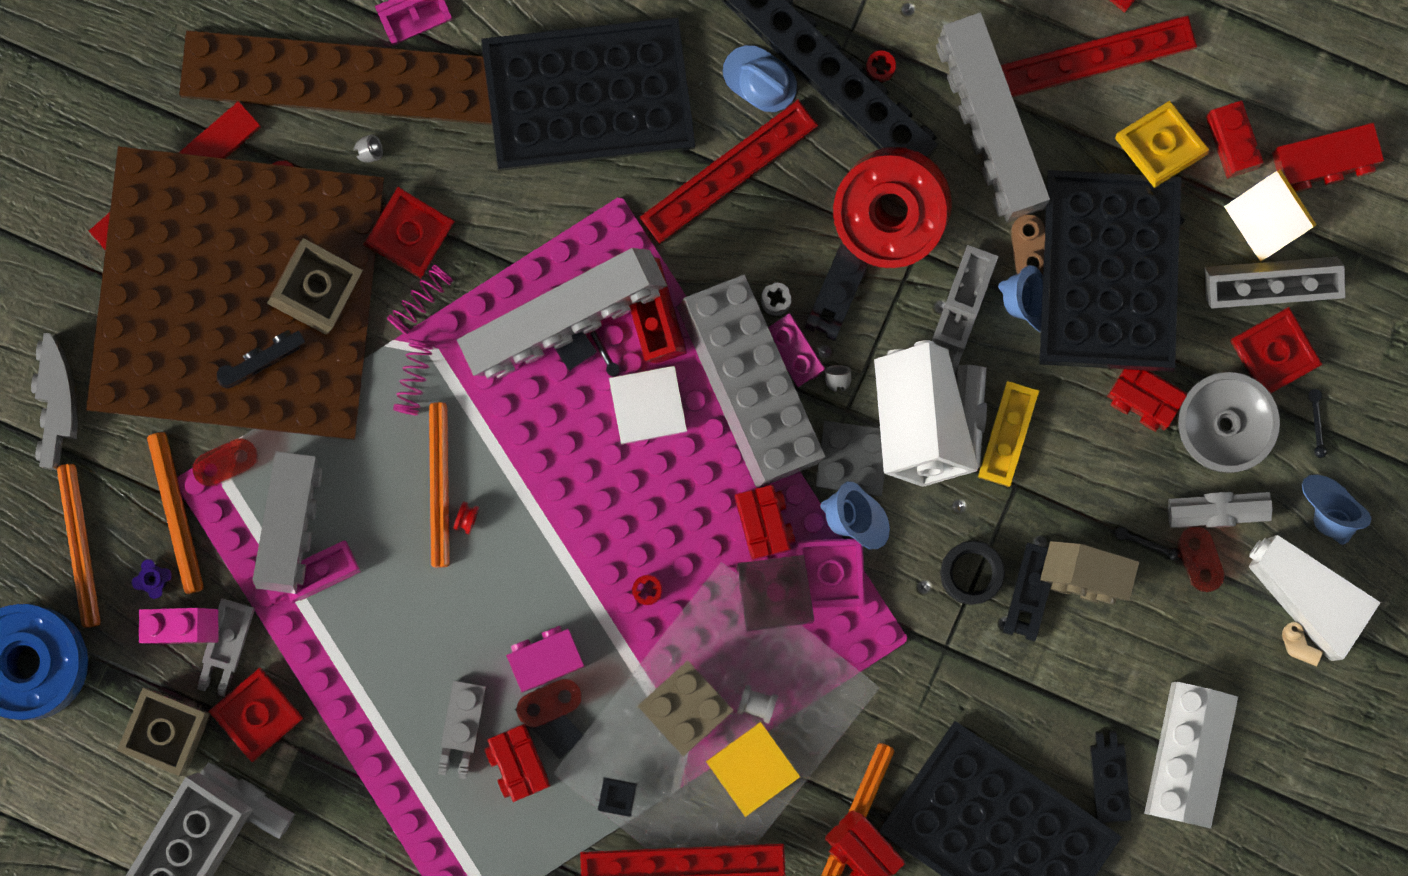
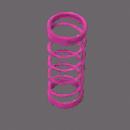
M433 264L432 270H428V273L439 288L425 280H420V285L430 298L418 291L411 290V295L422 309L406 300H402V305L413 319L397 310H393L394 316L389 315L387 317V320L404 335H407L410 329L402 323L396 313L417 323V319L405 303L426 313V309L413 292L435 303L434 298L422 282L444 293L443 288L431 272L438 275L448 285H451L453 279L436 264Z
M409 339L408 346L427 353L410 352L405 354L408 359L423 366L410 365L402 367L405 372L420 379H401L399 382L403 386L417 392H398L396 395L400 399L416 406L394 404L393 410L418 416L419 411L410 408H419L420 405L401 397L400 394L422 395L423 392L402 381H427L424 377L412 373L405 368H429L427 364L408 355H432V352L426 349L433 350L434 344Z

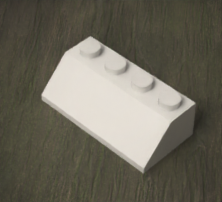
M1181 682L1171 683L1144 814L1211 828L1238 701L1237 696Z

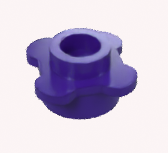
M145 560L141 564L142 569L139 575L133 578L132 585L136 590L142 589L148 592L149 596L153 599L160 598L163 594L162 590L172 578L171 571L167 568L161 569L157 567L153 560ZM150 576L155 577L154 582L149 581Z

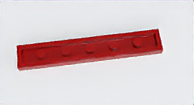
M1187 15L1003 64L1001 68L1013 98L1194 50L1197 48L1189 16Z
M798 99L641 215L640 220L660 245L818 128V124Z
M238 101L179 153L226 159L256 133L261 126ZM110 212L88 230L104 250H106Z
M784 843L580 852L581 876H786Z

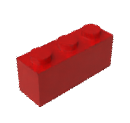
M1374 123L1279 146L1272 152L1276 170L1281 169L1296 193L1312 188L1311 183L1323 180L1325 185L1341 182L1344 180L1343 175L1356 172L1357 177H1362L1377 172L1375 167L1384 162Z
M654 257L659 267V270L666 282L661 261L659 258ZM668 285L659 290L660 296L645 304H642L640 301L629 306L644 359L655 364L687 354Z

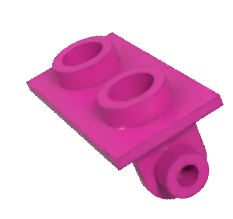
M790 313L768 327L784 365L797 387L822 374L821 372L825 370L824 366Z

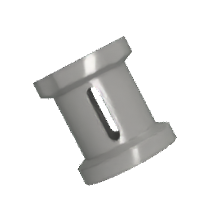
M778 282L765 287L761 296V304L764 311L772 316L785 314L791 304V295L788 287ZM779 292L782 294V301L785 303H778L776 307L770 305L771 299L768 295L775 296Z
M746 685L737 714L742 715L745 712L763 718L764 722L769 724L778 695L768 696L753 691L751 686Z

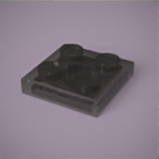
M804 555L741 562L736 565L746 632L811 624L815 621Z

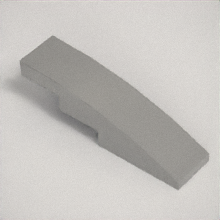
M969 245L965 249L932 338L934 344L948 349L954 375L998 256Z

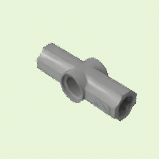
M958 365L956 383L977 468H979L982 432H985L987 403H984L987 367Z
M1233 492L1203 494L1204 497L1168 499L1167 509L1170 528H1189L1194 526L1222 528L1236 526L1238 523L1272 521L1273 511L1270 492L1235 495Z
M210 762L207 763L200 773L253 808L246 821L247 823L249 821L263 831L278 839H281L288 830L296 814L266 797V793L255 785L241 778L238 780L227 771Z

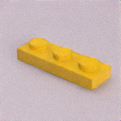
M1009 381L1006 382L978 478L1007 487L1011 486L1039 393L1038 390Z

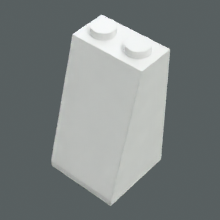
M923 340L916 342L914 347L905 350H890L886 356L874 359L884 474L924 487L978 471L948 349L934 344L933 341Z
M1278 535L1267 539L1264 538L1262 541L1259 540L1249 554V557L1253 560L1248 567L1294 621L1301 624L1306 635L1319 650L1323 651L1324 656L1331 661L1343 660L1381 602Z

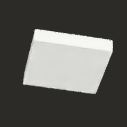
M675 366L609 378L621 445L687 432Z

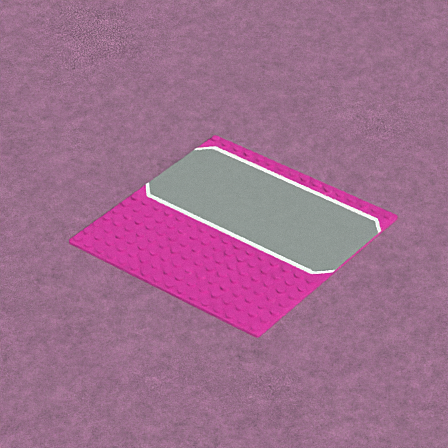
M616 198L414 326L408 331L407 335L403 333L364 358L355 440L252 429L177 477L183 498L251 606L255 608L258 617L421 876H545L711 769L706 763L708 759L761 722L766 730L770 731L891 653L907 640L906 634L865 571V606L798 609L795 542L790 543L791 551L755 561L751 560L734 495L757 488L677 309L682 300L687 296L622 198ZM631 248L650 250L653 257L660 259L687 354L658 364L645 361L630 311L616 319H613L611 316L601 320L602 326L596 329L612 362L619 366V373L616 376L608 375L606 371L607 365L590 333L585 335L597 351V354L571 372L555 349L551 347L543 350L544 356L534 362L526 364L524 361L514 365L515 371L505 377L498 379L495 376L487 379L486 376H473L456 339ZM409 339L434 344L433 350L426 349L432 352V355H408L427 364L429 368H405L412 373L424 377L427 381H402L423 392L422 395L400 394L401 397L420 405L419 408H410L418 410V416L393 410L394 404L416 406L400 399L396 395L398 392H417L403 386L399 382L401 379H420L405 372L402 367L410 365L423 366L408 359L405 354L410 352L427 353L408 346ZM675 366L687 432L621 445L609 378ZM434 402L446 403L448 407L450 564L446 568H434L431 565L429 405ZM275 451L315 456L318 468L323 470L320 488H314L312 500H317L315 519H309L307 532H311V544L309 552H303L302 560L346 540L361 572L304 600L292 603L288 599L274 605L266 590L256 589L253 583V574ZM801 472L769 484H774L775 492L782 490L787 510L781 511L784 524L791 523L795 541L843 539L841 535L834 533L830 529L826 520V513L820 507L821 503ZM463 501L467 502L471 508L475 505L479 506V512L470 535L466 534L462 528L458 529V531L453 529ZM643 575L654 576L662 586L661 598L653 605L645 606L640 604L632 594L633 583ZM651 581L646 585L640 584L637 590L642 593L639 594V597L645 600L648 596L654 597L657 589L654 590L653 587L656 585ZM557 626H560L562 631L570 630L585 666L582 669L539 686L585 736L561 759L553 753L515 711L537 688L521 693L506 657L507 654L512 653V645L527 639L530 640L531 644L543 640L542 633ZM688 660L734 711L683 757L637 706ZM453 681L487 687L475 753L471 755L467 779L459 778L458 773L464 751L451 749L450 766L446 775L438 774L443 749L441 742ZM746 685L751 686V690L768 696L778 695L769 724L765 723L763 718L745 712L742 715L737 714ZM526 724L551 787L513 802L511 796L504 798L497 782L498 779L502 778L498 765L491 767L484 748L489 747L487 739ZM604 777L638 783L631 817L597 811Z

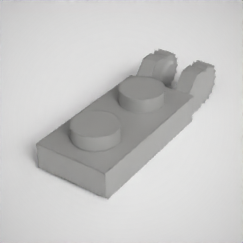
M221 599L218 607V643L207 644L202 660L204 665L198 682V690L206 691L207 687H209L213 666L224 669L218 685V695L226 697L233 672H236L255 608Z
M453 681L441 742L443 749L438 774L446 775L450 766L451 749L464 751L458 773L459 778L467 779L471 755L475 753L487 687Z

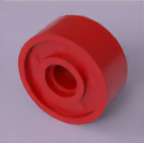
M901 147L879 149L857 161L841 181L833 204L834 224L843 244L860 260L882 268L909 266L927 256L941 239L951 216V191L939 167L923 154ZM886 194L900 196L907 204L908 213L901 217L887 214L882 208L881 196Z

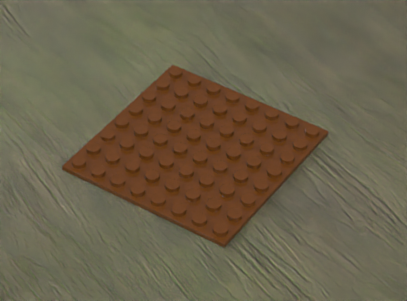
M118 146L86 410L355 440L376 254L374 250L365 246L364 242L380 217L384 177ZM303 238L363 270L337 321L327 335L267 304L296 247ZM287 330H290L292 334L299 330L306 342L305 347L233 388L225 389L218 382L217 371L220 367L225 365L235 367L245 361L243 356L257 347H261L262 350L274 345L272 339Z

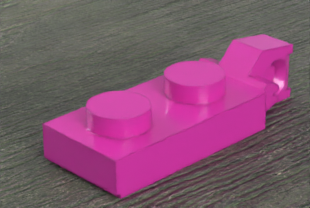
M343 540L302 560L301 564L306 565L305 579L303 585H297L296 594L266 591L274 605L288 599L294 603L304 600L361 571L347 541Z

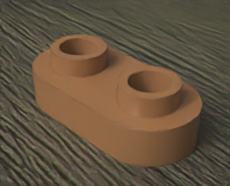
M1034 215L1021 216L1014 222L1011 228L1015 270L1017 274L1020 273L1027 266V260L1035 258L1039 263L1038 269L1043 274L1044 224ZM1027 225L1032 226L1035 231L1034 235H1024L1023 227Z

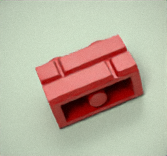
M1243 101L1211 110L1206 116V120L1226 178H1233L1259 169L1264 162L1260 150L1256 149L1257 142Z
M1122 369L1107 397L1113 400L1110 404L1112 407L1127 415L1130 411L1142 417L1139 421L1142 425L1157 432L1158 428L1165 430L1169 427L1185 400L1187 393L1148 370Z
M773 484L734 495L752 561L791 551L790 543L796 541L791 523L784 524L781 511L787 510L782 490L775 492Z
M526 724L487 739L489 747L484 748L491 767L496 765L499 767L502 778L498 779L497 782L504 798L511 796L512 801L516 802L551 787Z
M854 810L849 811L839 822V825L835 826L825 836V840L832 846L828 852L841 865L847 863L853 871L849 874L850 876H892L905 864L901 856L866 817Z

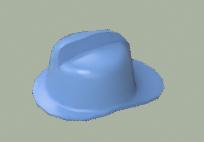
M744 45L734 49L727 56L723 64V77L727 86L734 93L764 112H777L785 109L792 103L797 93V81L789 67L766 50L757 46Z
M1027 265L1020 273L1011 276L1006 281L1000 282L998 288L1003 293L1004 306L1007 312L1013 317L1025 319L1040 332L1043 274L1035 266Z
M1318 474L1309 475L1303 480V494L1315 507L1313 521L1315 527L1321 533L1344 545L1349 542L1358 529H1363L1370 525V513L1338 482Z
M845 482L840 486L838 492L830 496L829 499L824 500L820 505L821 509L826 513L827 523L834 533L851 536L868 549H879L887 542L890 527L884 509L855 482Z

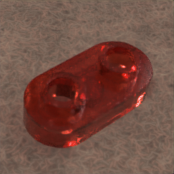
M246 439L232 440L200 455L193 464V475L204 486H218L252 470L258 462V451ZM242 450L246 451L248 455L246 461L238 462L236 460L237 453ZM213 464L217 467V472L214 476H207L206 468Z
M1191 527L1186 529L1178 539V549L1190 583L1200 592H1212L1218 589L1224 580V570L1213 539L1204 528ZM1191 538H1196L1200 542V548L1196 551L1189 547ZM1202 570H1208L1211 573L1209 582L1201 580L1200 573Z
M568 679L553 682L524 695L517 704V716L523 724L529 727H538L575 711L581 703V690L575 682ZM563 690L571 693V700L568 703L559 701V693ZM531 704L539 705L540 713L538 716L532 717L528 714V707Z

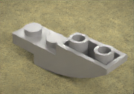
M44 333L43 341H38L36 347V360L40 361L38 374L34 373L31 384V391L35 393V399L47 403V408L42 409L40 416V427L44 428L43 440L37 443L36 460L40 461L39 467L57 471V467L60 466L63 438L77 439L78 404L75 383L66 354L57 337L50 333Z

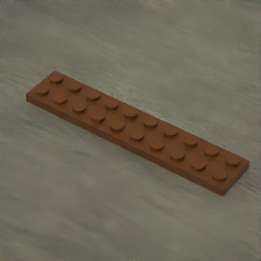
M186 31L179 92L181 98L224 102L239 101L240 103L492 125L482 56Z

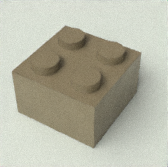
M303 238L296 247L267 304L327 335L337 321L363 270Z
M1050 541L1040 580L1051 583V590L1064 594L1073 593L1080 595V598L1083 600L1115 605L1116 600H1130L1139 562L1083 544Z
M688 660L637 706L683 757L734 711Z
M142 688L117 751L177 776H186L211 714L153 689Z

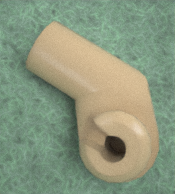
M1297 622L1288 623L1282 631V638L1288 654L1291 657L1317 667L1323 651L1307 645L1301 624Z

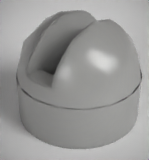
M373 134L362 137L354 146V150H358L359 154L356 157L362 162H374L380 160L383 156L382 144L378 137Z
M843 365L827 367L825 369L826 386L833 392H837V387H840L841 391H845L851 383V368Z

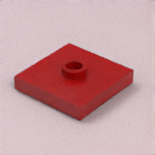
M397 187L364 245L421 279L455 221L400 187Z
M1290 307L1230 340L1250 377L1261 383L1270 394L1322 365Z
M261 667L208 711L251 762L257 760L304 719Z

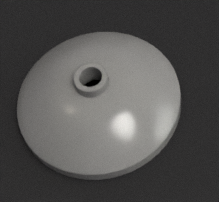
M1223 372L1204 378L1187 393L1180 407L1178 428L1184 447L1198 463L1214 471L1235 473L1252 468L1267 457L1277 441L1280 418L1272 395L1261 383L1244 374ZM1222 419L1230 421V430L1225 431L1221 429L1220 421Z

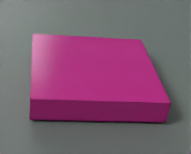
M855 539L795 542L798 609L866 605L863 545Z

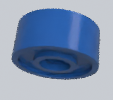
M15 604L0 608V716L15 720H38L59 713L77 697L86 679L88 654L82 635L68 618L49 608L29 604ZM32 647L39 655L40 665L33 676L25 678L19 672L18 658L25 649Z

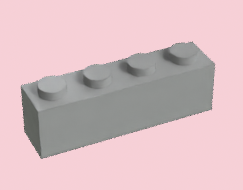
M1338 257L1204 267L1205 295L1211 308L1345 298V268Z
M275 451L253 574V583L256 589L296 594L297 585H303L306 565L301 564L303 552H309L311 532H307L309 519H315L317 500H312L315 487L320 488L323 472L322 468H318L315 456Z

